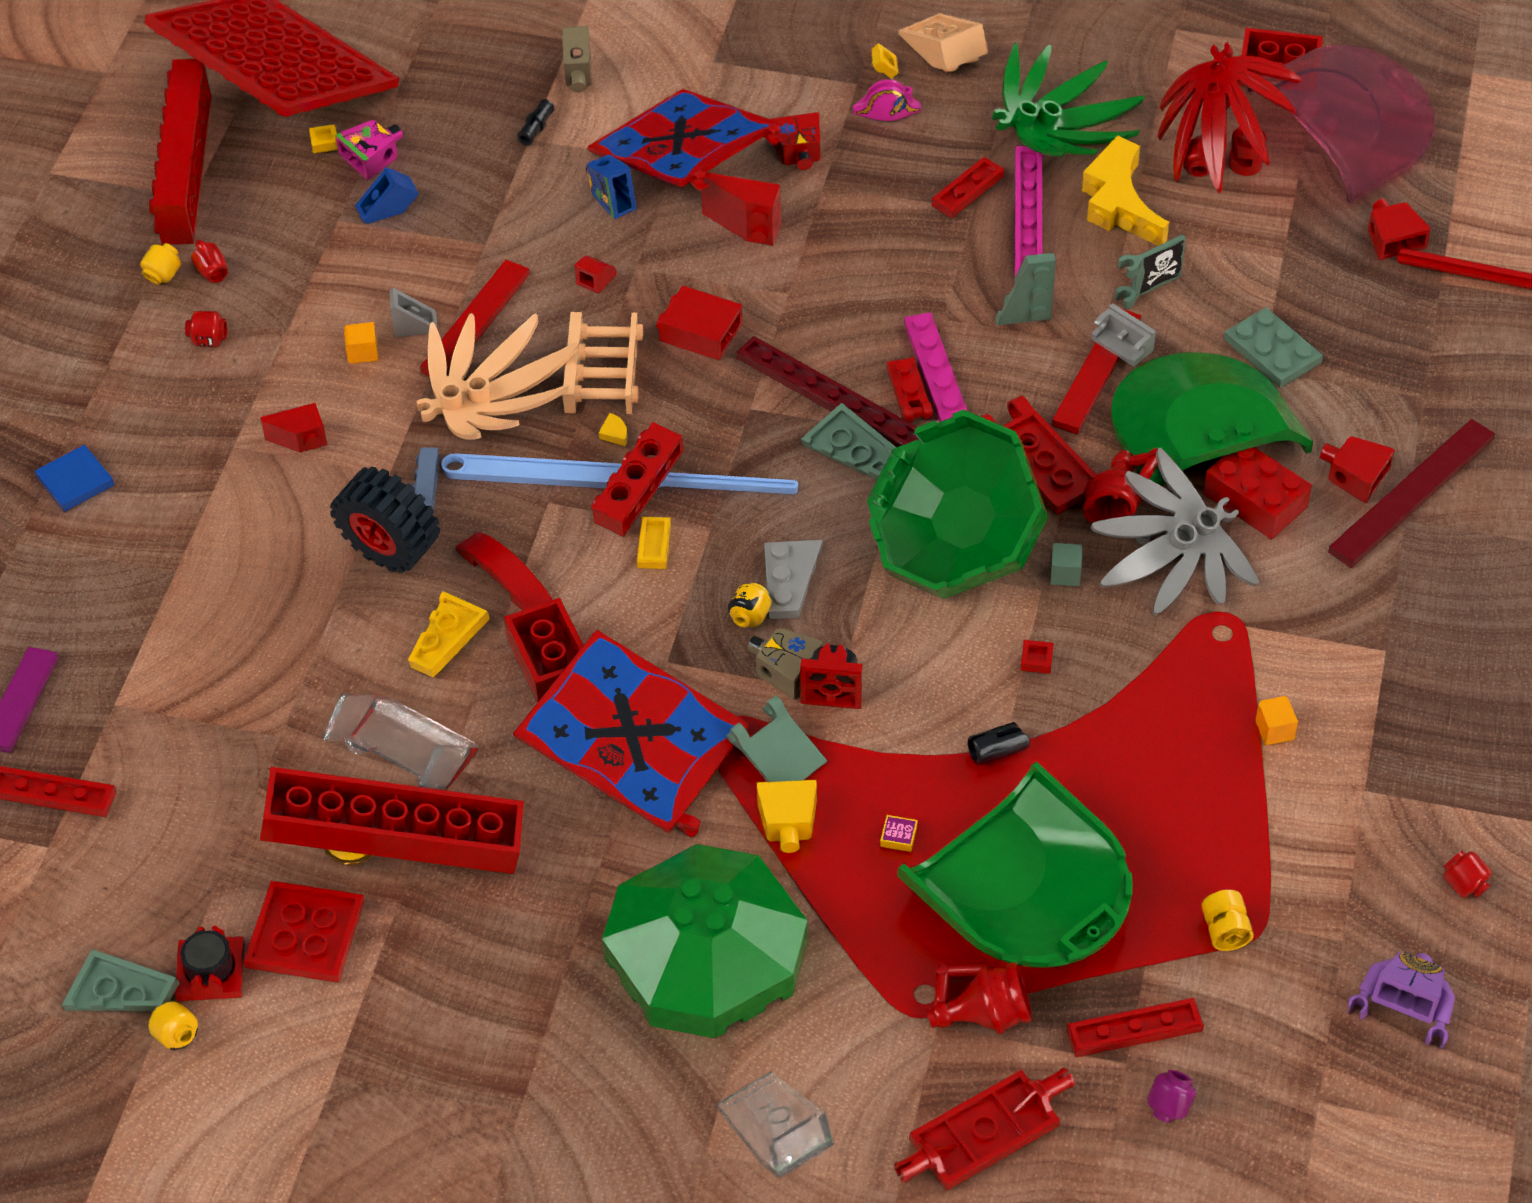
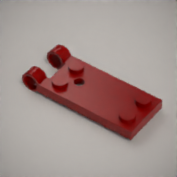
M1020 395L1009 401L1007 409L1014 420L1003 426L1016 431L1023 444L1026 442L1033 444L1032 446L1024 445L1042 500L1056 515L1085 499L1084 489L1087 482L1096 473L1039 415L1024 396ZM987 413L980 416L996 423L992 416Z

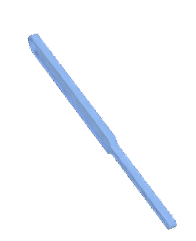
M457 453L447 455L441 463L443 474L450 479L606 488L610 475L614 472L617 473L622 465L619 463ZM452 462L463 464V467L458 470L446 468ZM672 472L668 473L659 486L796 494L798 492V482L795 480Z

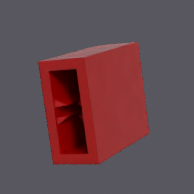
M682 285L677 294L671 296L666 311L661 313L657 319L656 328L659 329V341L720 361L743 324L742 304Z

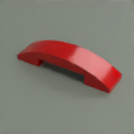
M478 531L455 547L456 551L473 567L479 565L510 593L511 601L519 609L525 610L552 600L550 594L529 568L508 548L491 536Z

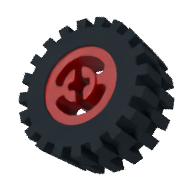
M364 467L358 471L333 499L330 508H332L330 511L331 517L336 519L333 523L336 528L343 530L341 535L345 540L349 539L352 542L351 547L356 551L358 549L364 553L363 557L367 560L372 558L375 560V564L380 567L386 565L388 571L395 572L396 569L399 573H404L406 570L409 571L438 539L440 528L437 525L439 520L437 517L432 516L434 513L433 508L424 504L426 499L421 494H415L412 491L414 487L409 483L407 485L403 484L401 477L396 474L391 477L389 471L385 469L378 471L376 467H370L369 469Z

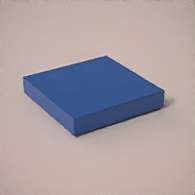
M85 444L35 470L36 478L64 512L115 485L113 478Z

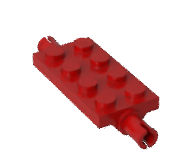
M1063 1067L1041 1081L1039 1079L1030 1080L1021 1069L909 1133V1140L917 1152L894 1163L893 1166L897 1176L902 1175L900 1180L906 1183L908 1180L929 1169L935 1174L945 1190L948 1191L1056 1129L1060 1125V1119L1052 1110L1050 1105L1051 1099L1075 1086L1071 1073L1065 1075L1068 1073V1069Z

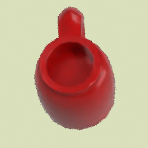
M197 240L195 243L196 249L191 255V261L195 268L211 283L222 281L228 275L227 262L223 254L214 243H205L203 240Z

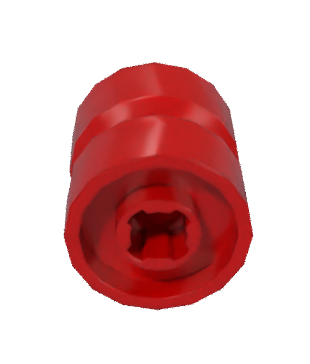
M1237 127L1233 131L1231 138V150L1228 160L1229 168L1238 175H1255L1261 171L1263 161L1255 152L1241 128ZM1262 130L1263 137L1266 143V133Z

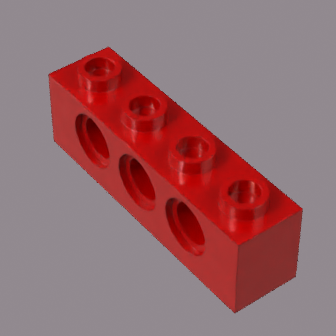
M652 422L647 430H643L638 436L636 446L632 451H628L625 454L622 465L617 473L614 472L610 475L605 490L601 495L598 494L594 498L591 505L594 523L624 537L684 452L682 435L655 422ZM620 498H624V499H625V500H622V501H616L617 499H620Z

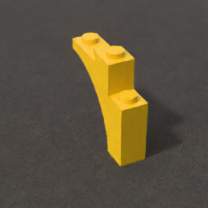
M1117 136L1083 171L1082 191L1093 196L1088 202L1087 221L1108 231L1116 225L1159 246L1167 242L1169 221L1151 211L1142 202L1133 187L1131 176L1139 164L1140 146Z

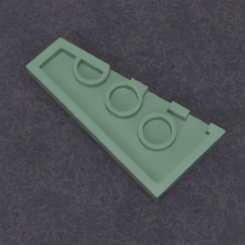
M843 403L801 438L803 446L875 480L878 479L890 453L896 448Z

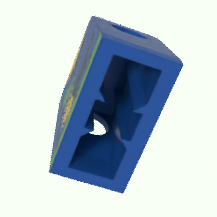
M612 155L592 160L587 164L586 173L589 176L592 195L613 219H617L637 209L631 171L628 165Z

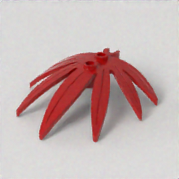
M1228 42L1225 43V48L1221 52H1219L1216 45H1212L1210 53L1213 56V61L1204 62L1190 68L1170 86L1159 108L1163 112L1172 100L1173 102L1165 113L1157 134L1161 141L1175 117L1190 99L1178 128L1174 148L1173 177L1176 182H1179L1186 154L1202 107L1201 135L1203 150L1211 180L1218 193L1222 192L1227 140V109L1230 106L1242 132L1255 152L1266 165L1270 164L1259 122L1238 83H1244L1263 98L1293 114L1297 112L1284 94L1269 81L1257 74L1302 83L1297 74L1271 60L1255 56H1232L1233 49Z

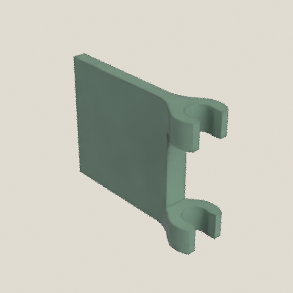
M777 695L767 701V705L762 708L773 721L752 737H749L748 732L741 723H738L729 730L730 733L726 735L729 742L745 754L767 782L802 781L827 762L826 758L790 717L783 702Z

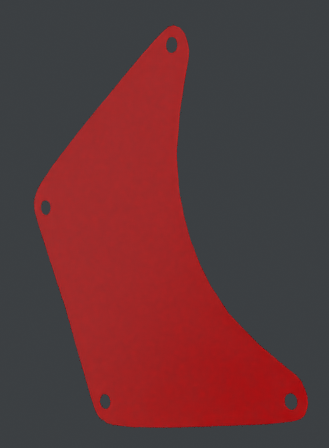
M1215 611L1194 617L1140 675L1106 704L1062 728L1029 739V747L1024 751L981 765H977L975 763L977 761L972 760L969 752L943 755L881 753L806 735L826 758L827 762L805 779L816 780L817 803L813 832L809 840H799L800 848L793 853L783 852L780 847V841L770 842L766 839L757 804V783L767 781L745 754L738 748H734L718 768L725 782L857 968L891 1006L913 1018H928L927 1009L932 1008L935 1004V999L928 1004L919 1003L915 1000L913 992L920 985H929L935 990V966L939 962L946 964L989 963L992 968L1006 967L1009 963L982 952L961 936L897 877L898 867L902 864L909 868L915 867L947 846L998 806L1017 787L1034 762H1038L1114 834L1125 851V862L1129 873H1132L1133 886L1129 910L1121 928L1096 953L1085 959L1062 966L1027 967L1018 965L1028 994L1087 978L1220 951L1212 945L1208 931L1209 926L1205 921L1201 907L1206 897L1218 891L1235 890L1242 895L1247 910L1246 915L1250 920L1254 933L1251 942L1261 936L1268 924L1271 895V863L1261 736L1255 721L1258 706L1254 668L1246 626L1239 617L1228 612ZM1224 625L1232 630L1233 635L1228 641H1218L1212 636V630L1216 626ZM738 716L750 724L747 730L750 735L756 734L769 724V722L754 717ZM887 815L918 820L912 852L880 847ZM976 976L950 977L948 1002L960 996Z

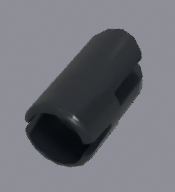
M1015 722L971 735L967 740L969 753L972 760L977 761L975 762L977 765L1024 751L1030 744L1028 736Z

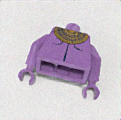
M1399 952L1393 959L1374 963L1370 967L1359 987L1360 994L1352 996L1348 1001V1013H1351L1354 1006H1362L1360 1020L1364 1019L1368 1014V998L1371 996V1001L1429 1024L1434 1021L1435 1026L1429 1030L1425 1043L1428 1046L1432 1036H1438L1441 1039L1439 1048L1441 1050L1448 1039L1445 1025H1449L1455 996L1449 983L1443 980L1444 968L1434 964L1429 955L1418 953L1414 956L1406 952Z

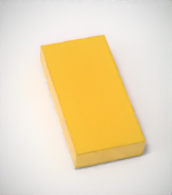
M642 517L637 568L667 569L671 518Z

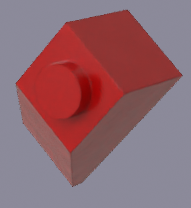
M316 403L260 417L264 437L267 441L297 452L313 450L327 445L324 425Z

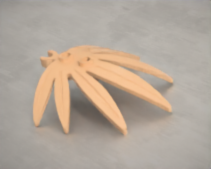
M472 313L469 314L460 333L452 356L448 376L443 344L435 323L431 322L428 336V369L432 390L436 399L423 398L417 401L418 411H421L422 421L428 422L433 420L436 415L443 414L450 431L456 436L467 440L481 438V432L477 428L504 430L519 426V420H506L483 415H507L527 411L546 404L569 391V384L553 390L509 399L526 392L554 374L577 352L578 342L493 380L513 363L529 342L538 324V315L535 313L512 333L466 381H463L469 370L474 353V315Z

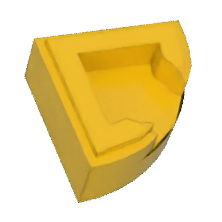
M609 413L599 431V439L626 446L628 437L624 421L617 415Z

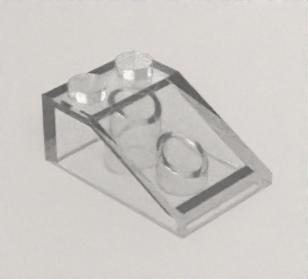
M772 1072L767 1073L716 1104L719 1112L757 1160L778 1178L791 1173L798 1166L820 1155L823 1151L834 1145L825 1112Z

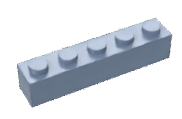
M420 448V455L416 456L418 468H415L416 482H413V492L417 495L421 494L426 499L424 504L431 506L434 510L440 464L438 448Z

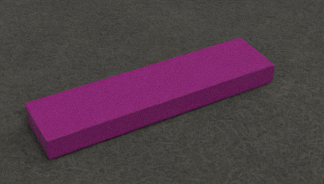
M28 647L0 701V751L11 753L59 659L57 652Z

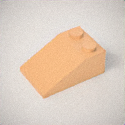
M939 13L898 30L899 35L932 67L942 69L944 72L955 71L963 63L976 62L980 56L988 53L981 23Z

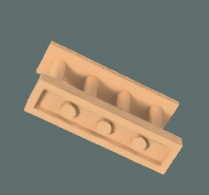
M571 312L567 346L578 342V350L565 365L564 385L569 384V391L563 394L564 413L576 414L577 402H582V399L625 400L626 414H632L633 403H638V386H634L638 341H643V324H638L637 313L631 314V327L588 326L587 323H583L582 312ZM588 337L630 338L629 347H586V344H582V342L587 340ZM586 358H628L627 368L584 367L581 361H585ZM584 378L626 379V388H582V385H579V381H584Z

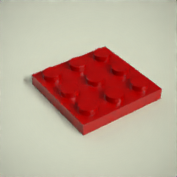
M271 880L243 960L245 968L339 983L365 903L364 895Z

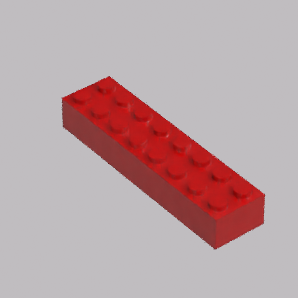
M172 59L171 70H167L169 88L164 90L166 106H162L164 124L159 126L161 142L157 143L159 161L154 162L156 180H152V194L154 198L149 199V211L151 215H155L154 232L159 234L162 245L165 243L169 245L194 244L212 95L204 63L198 59Z
M270 766L260 841L514 874L520 854L524 801Z

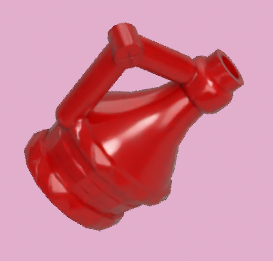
M1158 448L1138 455H1132V453L1126 450L1120 451L1112 459L1111 470L1100 472L1087 482L1084 489L1086 500L1083 504V514L1088 522L1092 524L1093 522L1111 518L1134 516L1137 506L1142 502V498L1129 486L1124 475L1127 471L1132 472L1134 467L1144 465L1139 475L1150 479L1158 466L1156 459Z
M939 962L935 966V1004L932 1008L927 1009L928 1020L932 1028H947L953 1022L965 1021L977 1023L995 1031L997 1034H1003L1006 1032V1029L1019 1022L1028 1023L1033 1020L1027 989L1017 962H1011L1002 968H992L989 963L946 964ZM976 976L960 996L948 1002L950 977Z

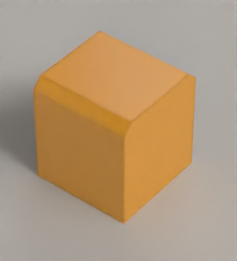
M374 322L345 325L344 338L348 363L379 361Z
M1281 696L1261 700L1258 704L1255 721L1265 746L1295 740L1298 720L1288 697Z

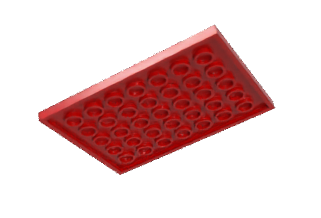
M209 0L145 14L144 24L154 30L156 34L168 39L174 46L180 47L189 56L198 59L207 68L216 71L224 79L233 82L242 91L251 94L260 103L275 110L280 116L290 117L293 114L309 112L312 109L328 107L331 104L347 102L350 99L366 97L377 92H385L386 90L398 87L399 77L278 0Z

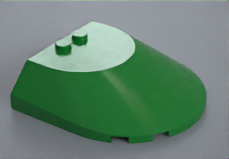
M1186 352L1152 359L1134 369L1121 381L1112 400V427L1122 448L1132 453V455L1148 453L1154 448H1162L1182 471L1210 459L1276 441H1294L1300 444L1305 454L1312 452L1313 440L1271 381L1248 364L1227 356ZM1144 465L1134 467L1138 474ZM1157 466L1149 480L1163 487L1166 482Z
M1034 762L1031 765L1028 773L1017 787L987 815L928 860L911 868L902 864L898 867L897 872L899 879L973 946L996 959L1008 963L1017 962V965L1027 967L1062 966L1085 959L1103 948L1116 935L1126 918L1133 886L1132 873H1129L1125 862V851L1114 834L1038 762Z

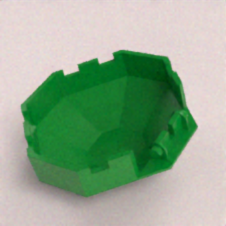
M964 409L953 413V417L938 423L934 420L916 427L914 434L918 440L892 450L867 499L871 513L869 524L881 554L880 558L883 567L892 577L941 599L1022 570L1048 519V514L1024 445L1016 431Z
M695 844L618 885L602 937L604 960L619 975L621 984L634 1002L637 1001L642 1008L644 1017L650 1026L715 1039L726 1033L727 1026L738 1020L744 1023L766 1011L767 1004L778 998L784 1001L794 995L808 942V923L806 917L759 855Z

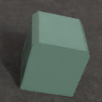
M1053 543L1050 585L1080 586L1082 545Z

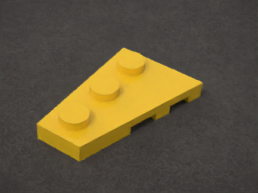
M442 591L439 597L440 604L437 610H433L429 617L430 624L426 632L421 633L408 658L411 668L432 678L490 620L488 611Z

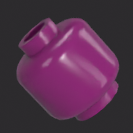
M1169 1069L1167 1073H1159L1155 1077L1147 1095V1103L1154 1110L1153 1115L1167 1123H1170L1172 1119H1184L1188 1115L1196 1097V1089L1192 1085L1193 1080L1188 1075L1173 1069Z

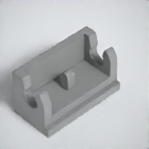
M1113 303L1094 322L1099 327L1091 333V339L1133 367L1154 350L1156 331Z

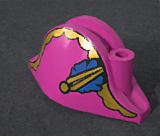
M887 79L878 81L869 88L866 95L853 105V114L880 121H893L921 112V103L912 98L913 89L910 86L904 87L898 81Z

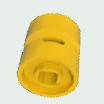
M1223 890L1215 892L1204 899L1201 907L1205 921L1209 926V935L1215 949L1232 951L1242 948L1251 942L1254 933L1250 920L1246 915L1247 910L1240 892Z

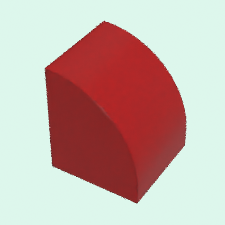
M589 255L582 257L574 265L576 284L597 294H600L617 274L614 266Z

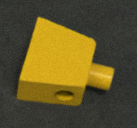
M816 780L757 783V804L766 839L770 842L780 841V847L783 852L793 853L798 851L800 848L799 840H809L812 837L817 803Z

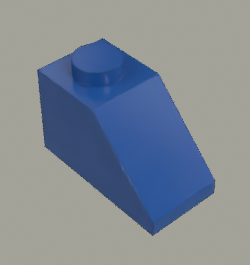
M386 167L355 206L363 222L369 224L404 213L419 193L410 176Z

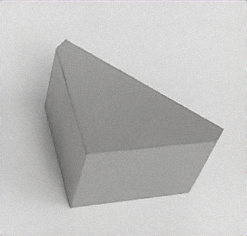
M393 287L389 290L395 337L429 334L431 322H434L437 328L436 310Z

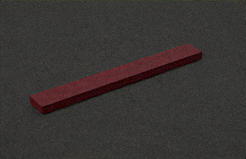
M755 336L736 352L738 360L831 412L843 403L896 448L918 440L914 434L917 426Z
M1469 420L1329 546L1328 553L1350 568L1355 566L1494 440L1495 433L1477 421Z

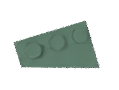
M1054 253L1025 257L1014 279L1015 285L1011 293L1006 294L1004 298L1005 304L1002 310L998 311L995 316L997 325L1051 319L1056 265Z
M92 949L61 1006L65 1011H154L158 1006L170 1002L179 985V981L176 977Z

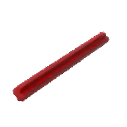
M1400 248L1398 250L1396 260L1401 264L1532 290V273L1407 248Z

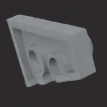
M823 540L764 543L767 591L772 601L769 619L799 618L808 592L809 582L812 575H814L816 562L823 548Z

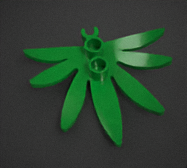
M1014 43L1003 76L1002 94L1005 110L995 109L991 116L992 120H999L996 125L997 130L1003 131L1008 127H1013L1018 138L1028 148L1051 156H1064L1065 153L1095 155L1099 149H1088L1068 143L1103 144L1111 143L1117 136L1124 139L1138 136L1140 130L1119 132L1075 130L1099 125L1127 113L1143 102L1145 98L1143 95L1067 109L1061 108L1083 94L1100 77L1108 65L1107 60L1064 82L1034 104L1031 101L1035 97L1045 75L1051 53V45H1048L1034 62L1019 95L1018 44Z

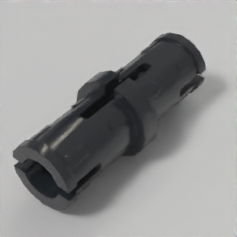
M542 99L534 112L526 117L525 125L517 134V139L520 143L527 146L531 145L536 135L544 130L547 119L555 110L553 109L554 105L552 102Z

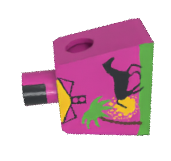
M370 120L340 132L335 137L338 154L364 178L369 180L397 158L396 141L403 138V134L396 124L384 129L376 121Z

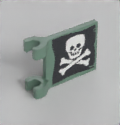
M1183 234L1140 255H1123L1119 257L1117 267L1119 269L1128 267L1126 276L1133 278L1132 287L1120 286L1115 289L1114 298L1116 300L1125 298L1123 300L1124 309L1132 308L1138 297L1181 277L1186 237Z

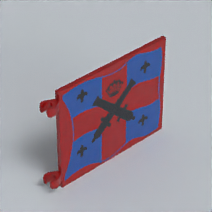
M681 89L590 144L587 148L588 151L602 157L612 155L630 168L681 188L691 183L697 190L702 191L710 186L703 179L707 176L706 172L762 137L772 145L781 142L783 138L779 137L776 133L780 130L779 124L776 121L686 89Z
M596 629L513 732V736L668 834L676 825L685 835L693 838L699 832L701 822L697 817L685 812L735 747L726 737L730 733L729 730L738 723H741L747 731L750 724Z

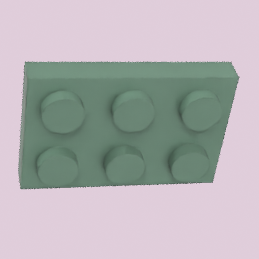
M1267 307L1224 332V340L1279 388L1322 363L1323 355Z

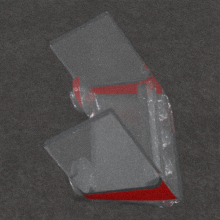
M341 693L322 737L326 741H342L347 744L346 749L359 755H363L364 751L374 752L418 776L417 781L420 783L418 787L440 790L449 789L473 761L479 749L477 744L382 695Z

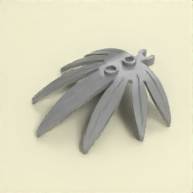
M1159 448L1156 452L1158 467L1164 481L1174 494L1159 484L1131 471H1127L1124 478L1134 492L1143 500L1159 509L1173 513L1174 516L1138 515L1117 517L1093 522L1090 527L1093 532L1116 538H1141L1163 532L1166 533L1135 550L1120 561L1099 583L1101 587L1120 586L1140 580L1165 567L1179 555L1183 556L1168 574L1158 591L1152 610L1154 616L1162 613L1179 596L1192 576L1200 555L1205 556L1204 579L1207 590L1213 601L1219 606L1225 602L1226 578L1221 556L1228 569L1241 581L1251 586H1256L1259 583L1257 575L1242 551L1219 525L1221 521H1232L1239 513L1236 509L1232 513L1224 511L1223 506L1230 500L1228 497L1221 499L1215 509L1207 507L1186 475L1162 448Z

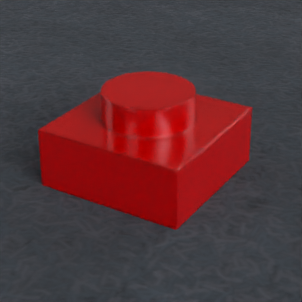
M1024 640L1020 671L1051 674L1054 643Z

